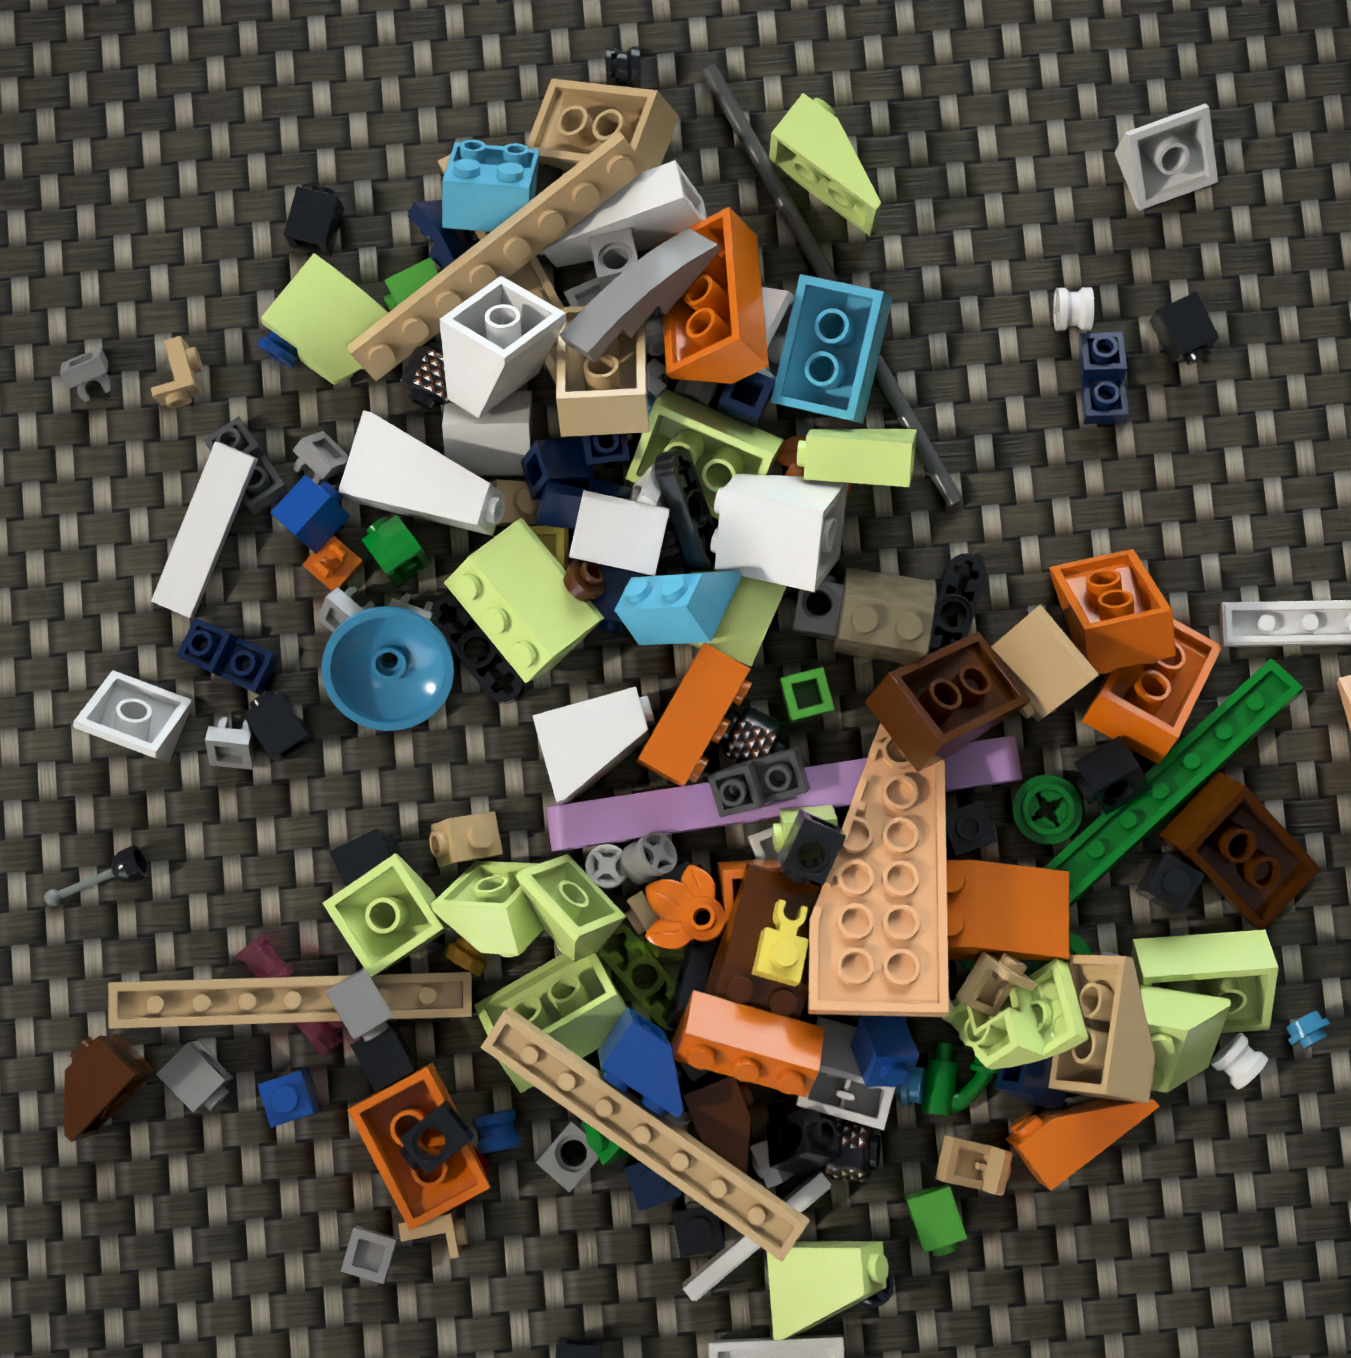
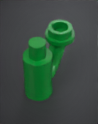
M936 1041L934 1059L927 1058L921 1112L952 1116V1113L964 1110L980 1096L994 1074H998L1000 1069L991 1070L986 1068L974 1056V1064H970V1070L977 1071L975 1076L960 1091H955L958 1062L952 1061L954 1044Z

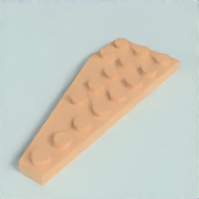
M880 723L842 827L846 838L824 885H822L809 921L808 1014L947 1017L949 1014L945 759L917 772Z

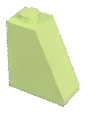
M810 429L806 435V441L799 440L797 466L804 467L805 480L910 487L914 472L917 429Z
M796 1241L783 1262L767 1252L774 1340H783L803 1333L887 1288L888 1261L884 1255L883 1241Z

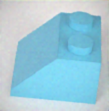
M737 570L631 577L614 611L639 645L711 643L742 575Z

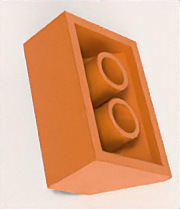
M703 643L635 763L681 787L685 786L688 779L696 783L709 759L702 756L710 740L718 744L731 722L724 718V715L732 702L740 706L752 685V682L745 679L750 668L712 646Z
M693 990L670 1045L675 1061L689 1064L697 1069H706L728 1075L743 1082H752L777 1089L785 1094H795L806 1098L820 1070L825 1028Z

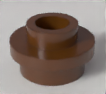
M574 560L568 565L567 574L564 576L563 582L573 597L587 602L591 598L596 599L604 593V576L597 565L583 560Z

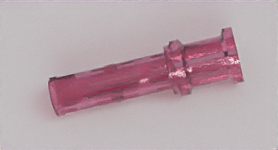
M267 932L235 956L239 962L244 961L257 978L292 977L294 973L293 965L290 962L285 963L270 945L269 940L271 937ZM328 1021L295 1022L319 1053L320 1058L343 1041L342 1037H339Z

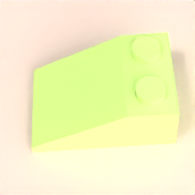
M802 93L772 131L769 159L773 166L870 236L875 230L881 201L838 118L834 116L833 109L819 98L812 100Z

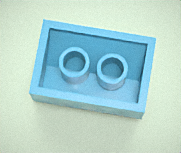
M800 274L771 403L863 424L893 297L884 291Z

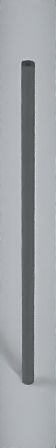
M716 64L707 66L702 70L701 74L817 278L839 282ZM879 354L874 378L903 429H917L915 450L947 507L951 508L962 502L963 498L883 357Z

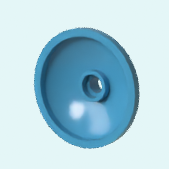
M392 606L365 609L343 621L332 633L326 644L321 667L326 692L339 711L362 726L384 731L411 728L433 716L446 701L454 676L453 655L441 631L422 615L408 609ZM393 653L398 659L388 662L383 659L382 655Z

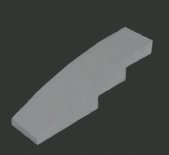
M687 228L655 247L616 277L584 307L559 334L568 346L596 362L620 333L632 338L655 309L666 315L721 248L715 242Z

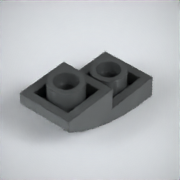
M239 416L203 439L210 451L215 442H220L258 458L242 498L253 515H256L290 492Z
M798 747L755 758L707 775L720 818L760 808L767 802L807 793L810 790Z

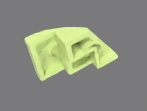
M313 253L262 315L261 321L264 326L297 348L299 359L302 363L335 385L352 377L358 370L364 369L350 354L347 345L389 312L342 273Z
M711 568V569H705V570H700V571H693V570H692L690 573L721 572V571L714 570L715 568ZM742 576L711 643L706 644L751 669L785 593L786 586ZM688 643L699 649L703 645V643Z
M1055 958L1028 977L1036 983L1032 992L1014 985L995 1017L968 1007L956 998L952 1001L955 1011L950 1012L947 1017L941 1018L949 1022L960 1034L958 1037L966 1046L972 1047L975 1056L986 1068L991 1070L1029 1064L1061 1054L1089 1039L1067 962Z

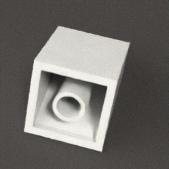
M500 276L440 318L447 399L480 418L539 373L566 321V313Z
M735 474L724 488H719L715 498L714 511L719 514V523L711 540V552L716 553L714 570H738L744 577L815 592L840 558L848 483L805 480L804 476Z
M636 687L532 715L556 802L559 805L573 803L649 739L647 727L655 725V720L648 695L639 697Z

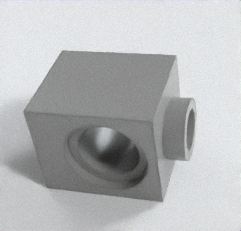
M631 227L589 237L596 275L602 291L623 271L637 262L639 255Z
M360 969L325 991L354 1040L362 1035L366 1042L389 1028L385 1021L391 1018L393 1014L366 969Z
M198 1041L188 1042L156 1074L193 1113L203 1110L205 1107L209 1111L213 1110L230 1093L225 1087L234 1079Z
M575 1119L568 1124L536 1162L569 1193L599 1159L597 1153L590 1148L587 1142L586 1132L583 1128L584 1121L579 1124ZM569 1140L581 1141L587 1150L586 1159L578 1164L568 1162L562 1152L565 1142Z

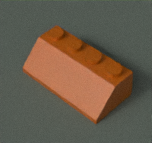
M727 207L689 227L691 230L718 244L721 250L666 315L662 313L666 375L671 379L733 384L769 366L757 235L730 207ZM673 235V236H671V237L665 239L664 241L658 243V246H659L660 244L664 243L665 241L669 240L670 238L674 237L675 235Z

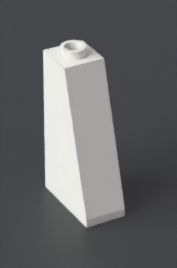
M676 160L642 172L539 253V255L544 254L556 268L592 261L593 255L589 237L631 227L637 251L652 249L665 239L706 219L704 202Z
M363 410L338 493L356 504L493 536L496 524H499L504 516V493L489 482L372 412Z

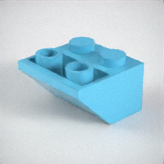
M466 140L462 143L455 142L442 180V228L491 232L531 201L536 194L539 149H529L527 146L518 143L494 146L486 145L479 140Z

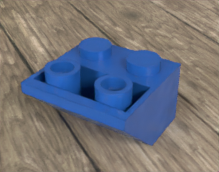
M627 1006L597 1051L601 1069L605 1071L603 1077L624 1092L627 1091L629 1086L638 1091L643 1097L641 1102L656 1114L664 1117L668 1111L679 1118L684 1110L672 1047L663 1029Z

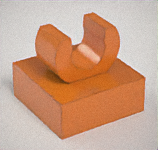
M333 535L317 554L313 552L302 566L333 591L336 587L342 590L365 562Z

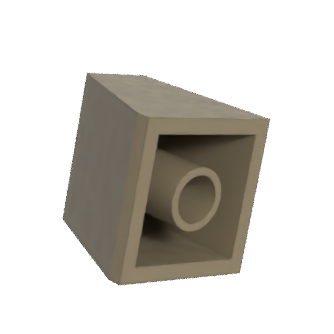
M846 567L843 598L833 653L906 665L926 656L929 649L935 610L932 581Z

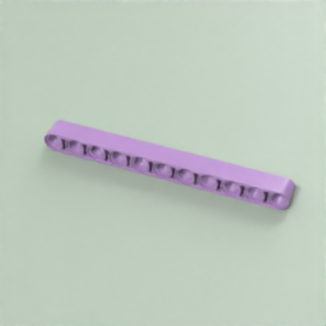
M1016 736L970 742L945 758V792L1023 780ZM867 758L805 767L810 785V790L807 793L767 802L760 808L721 818L709 782L548 807L545 810L551 851H565L637 840L650 832L670 835L780 818V808L833 805L834 809L850 807Z

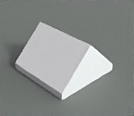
M1206 103L1125 132L1115 151V156L1139 211L1218 182L1210 110Z
M514 391L480 418H477L453 402L445 404L442 420L445 457L479 477H524L520 461L533 446L532 391Z
M584 490L569 557L656 576L670 509Z
M112 670L76 717L73 728L169 763L192 707L193 700Z

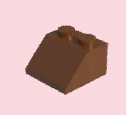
M120 1034L100 1035L94 1040L88 1037L71 1053L70 1057L74 1061L65 1069L64 1136L70 1142L95 1135L156 1071Z

